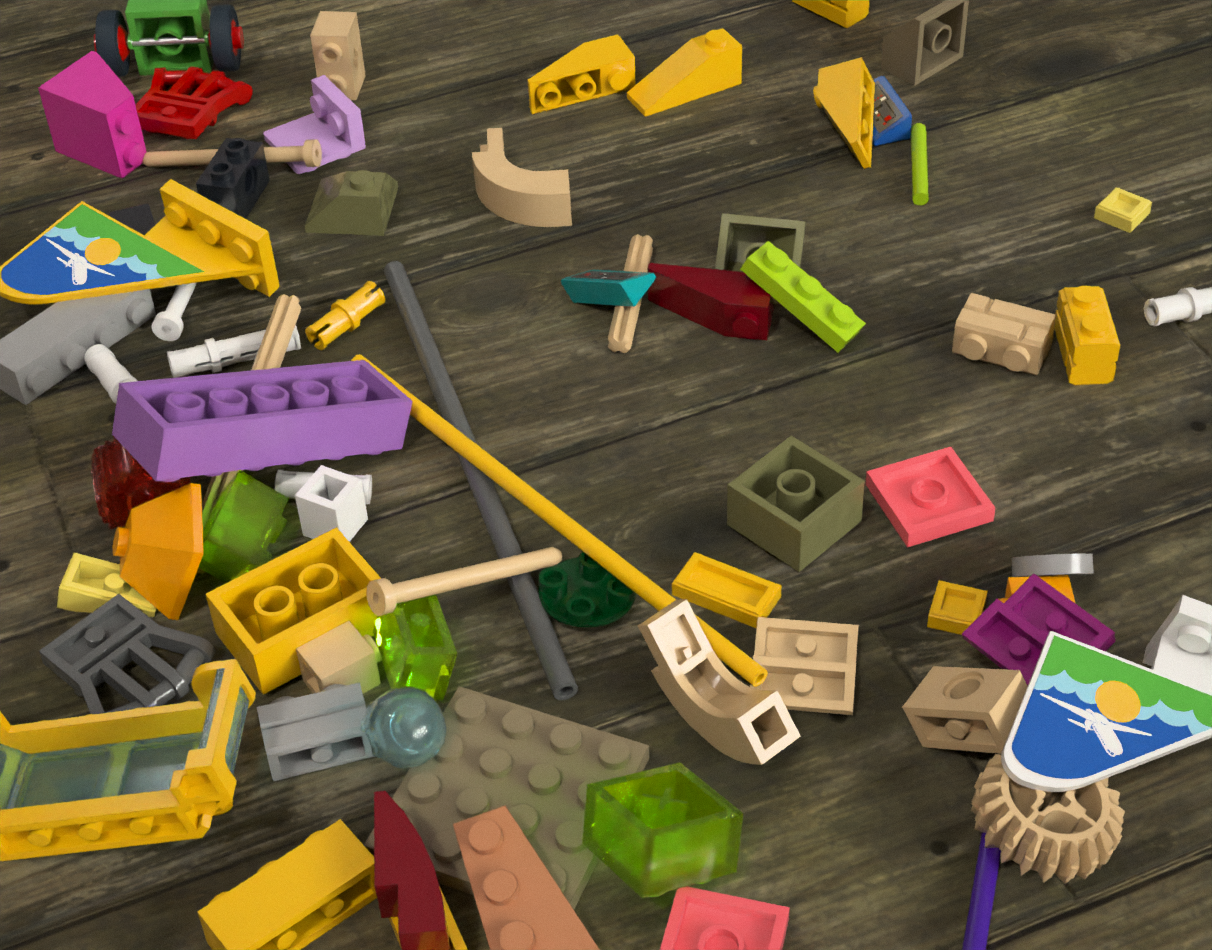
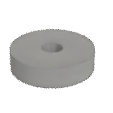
M1050 554L1011 558L1012 577H1030L1033 573L1037 576H1082L1094 574L1093 554Z

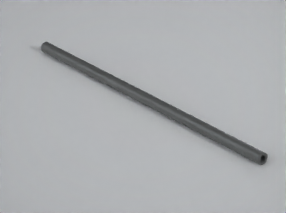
M392 261L385 266L384 274L441 416L477 444L405 268L401 262ZM457 453L498 558L502 559L523 554L492 479ZM531 573L507 577L554 697L557 700L572 698L577 693L578 686L549 616L541 603L539 592Z

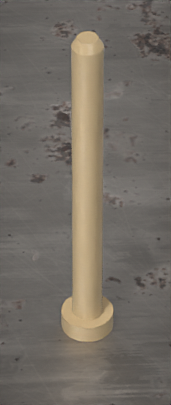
M317 139L305 140L303 146L264 147L266 163L304 161L307 167H319L321 164L322 150ZM218 149L146 152L143 164L148 167L208 165Z

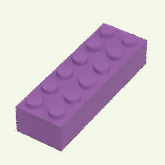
M365 360L119 383L112 435L155 481L174 482L184 477L199 475L219 476L223 472L245 469L258 471L268 466L283 464L302 465L306 461L321 459L341 460L345 456L359 454L379 455L383 451L402 449L413 401Z

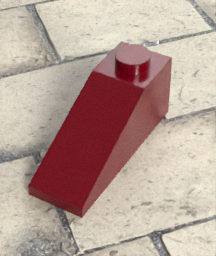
M657 263L648 264V272L654 273L656 276L655 281L648 289V301L723 336L767 341L774 311V298L744 272Z

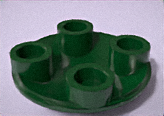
M583 551L579 557L567 559L553 567L545 568L539 574L538 592L545 611L554 619L567 625L591 628L613 623L626 615L635 602L636 593Z

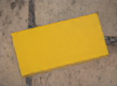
M694 552L672 582V595L681 599H687L688 602L757 629L758 617L767 618L781 598L782 585Z

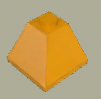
M190 483L132 508L125 528L117 527L114 536L113 556L120 557V577L163 615L172 620H179L204 554L201 484Z

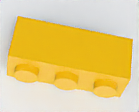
M341 819L324 830L312 833L304 843L278 860L266 863L256 874L230 891L218 894L207 906L197 911L208 945L212 950H301L377 898L374 886V856Z

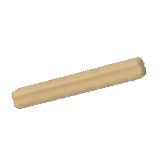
M637 234L631 238L624 271L648 272L647 268L653 251V240L649 235L642 237ZM642 298L635 307L615 305L608 335V348L612 352L620 351L626 353L631 349Z

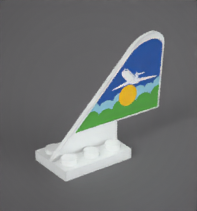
M1182 595L1146 646L1142 663L1152 666L1151 669L1050 631L1002 750L1001 762L1006 774L1017 784L1031 789L1047 792L1071 791L1212 738V606Z

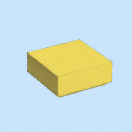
M1116 187L1096 206L1094 219L1131 233L1150 214L1152 202Z

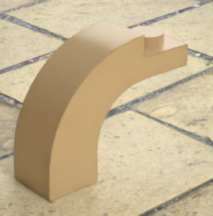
M488 128L487 144L480 145V152H472L475 188L480 201L485 207L499 217L518 224L535 227L572 226L568 169L531 171L513 165L505 157L502 128Z
M687 599L675 600L638 625L658 664L651 672L664 694L684 720L717 750L737 761L762 765L800 737L777 690L751 688L739 681L723 665L713 651Z

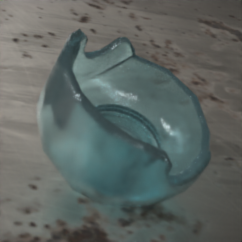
M414 687L388 690L368 705L361 721V731L367 735L372 754L397 768L420 767L439 753L445 742L444 738L447 735L445 718L438 703L427 692Z

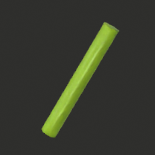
M916 123L911 127L912 199L916 205H925L929 200L926 126L922 123Z

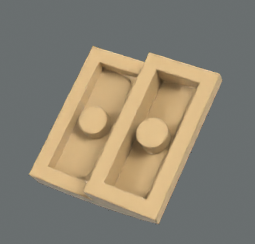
M758 617L753 660L764 667L768 673L762 684L757 687L750 684V687L758 690H777L787 710L853 715L859 625Z

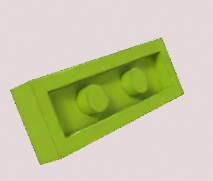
M769 241L751 254L740 268L741 271L838 353L858 335L866 324L855 315L850 307L842 304L823 288L817 279L809 276L790 260L784 251L776 248Z

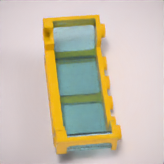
M237 660L213 661L196 668L191 685L200 701H186L177 704L88 714L56 720H42L18 725H10L0 711V861L203 838L210 829L212 816L219 808L225 810L233 800L237 782L233 776L247 711L254 702L256 695Z

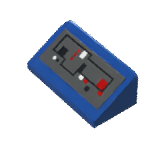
M885 76L874 79L873 145L878 146L910 139L911 112Z

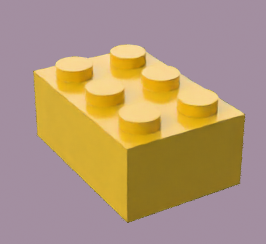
M337 527L206 593L217 636L263 695L301 675L296 648L347 621H350L362 636L368 634L371 637L394 625L392 613L377 616L370 609L367 600L368 583L381 578Z

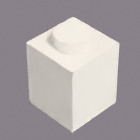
M321 465L295 495L303 536L311 539L337 527L350 542L368 520L361 479Z

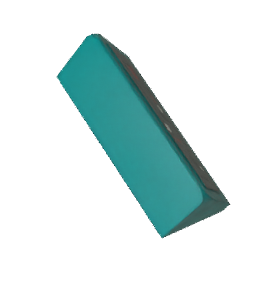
M592 269L565 277L561 280V284L573 303L635 307L655 281L656 276L651 272Z

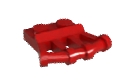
M192 66L187 70L167 71L165 67L155 68L151 88L136 104L141 129L152 133L158 132L179 136L184 139H197L207 126H214L216 124L218 113L235 103L239 105L248 103L252 97L253 89L243 81L235 82L221 71L213 70L211 73L203 72L202 68ZM173 85L168 91H165V89H168V86ZM193 89H196L191 96L188 95Z

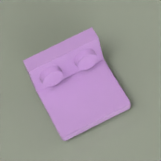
M325 75L311 80L313 96L310 97V103L314 113L263 133L265 141L271 147L303 146L305 140L317 139L322 150L320 166L337 159L347 158L351 154L366 148L360 109ZM304 161L286 162L296 174L311 172L318 168L307 167Z

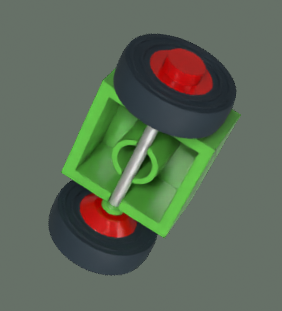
M128 0L125 15L130 34H128L127 25L121 11L103 10L97 15L94 34L95 52L101 56L117 77L125 76L128 73L130 50H134L140 76L154 75L155 68L165 67L167 71L187 70L192 66L202 68L203 72L206 73L212 72L213 63H215L217 70L222 72L237 71L240 67L241 49L244 48V35L242 27L239 26L238 17L233 5H215L212 7L209 15L207 0Z

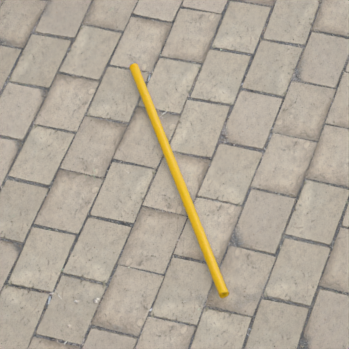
M360 354L353 357L351 361H367L413 401L410 416L656 610L660 611L676 600L367 358ZM695 615L717 657L754 687L762 684L767 677V670Z

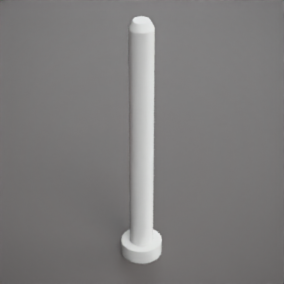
M197 282L177 285L166 311L156 315L152 323V331L158 338L165 341H175L180 337L184 328L181 317Z

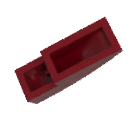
M386 791L374 792V886L381 918L398 917V934L402 950H450L443 898L434 865L425 845L404 811Z

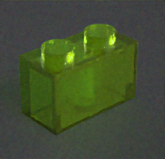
M239 470L219 494L203 528L204 554L198 568L228 583L269 562L272 553L266 549L269 542L273 544L286 525L287 519L281 515L289 498Z
M437 595L398 603L394 612L377 616L373 634L381 654L394 700H444L457 658V651Z

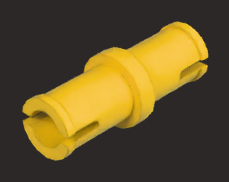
M367 281L363 287L347 299H338L331 305L330 312L305 329L310 343L319 338L314 347L324 350L328 344L345 331H354L360 326L362 318L385 303V296L382 290L379 288L372 294L371 290L377 284Z

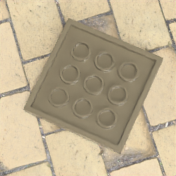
M459 686L392 799L404 811L420 835L434 865L438 883L471 895L474 894L453 824L506 805L574 910L650 758L649 745ZM374 829L364 844L373 856Z

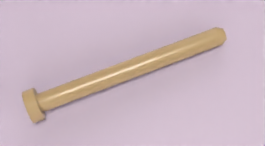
M549 547L391 584L386 578L373 580L367 586L368 604L372 612L377 616L394 612L398 603L553 567L562 560V553L557 548Z

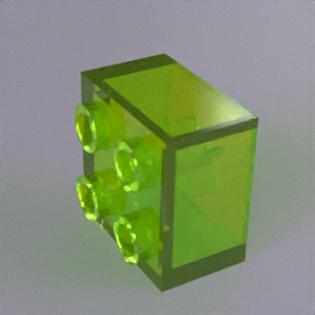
M679 762L587 784L582 843L641 898L657 897L671 890L693 884L707 883L714 878L736 873L743 812Z

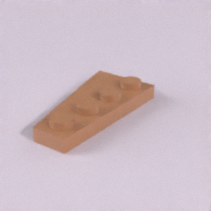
M506 805L453 824L490 950H600Z

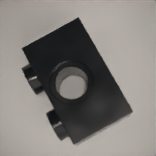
M226 138L196 182L198 194L246 219L270 181L263 142L248 141L242 138Z

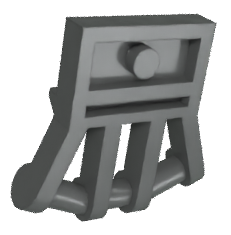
M117 594L39 650L45 666L70 685L78 697L83 696L90 714H101L135 708L162 706L172 698L176 700L181 699L190 691L189 684L192 681L196 668L202 664L209 663L216 654V650L205 638L158 625L123 596ZM151 646L183 654L184 657L176 669H174L149 648ZM133 660L160 683L147 691L121 669ZM105 681L131 703L104 712L95 688Z

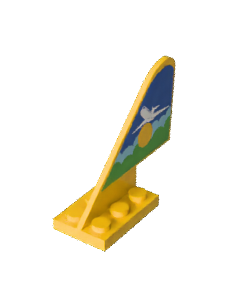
M172 179L160 188L165 216L145 235L81 201L0 266V296L22 304H48L231 277L236 278L247 289H256L270 297L280 287L267 230Z

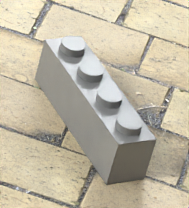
M150 289L56 302L0 339V389L24 405H27L85 365L84 356L90 347L102 344L109 348L156 316Z

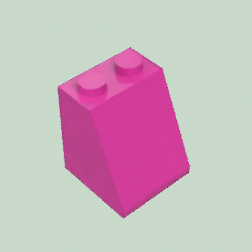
M89 52L38 87L56 152L122 179L143 164V158L147 151L133 94L97 52Z

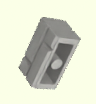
M360 682L347 686L333 684L324 688L321 692L297 698L283 696L275 699L268 705L257 707L273 782L377 756Z

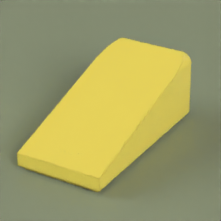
M73 553L59 586L57 608L74 612L92 613L117 594H120L148 617H155L157 608L120 577V564Z

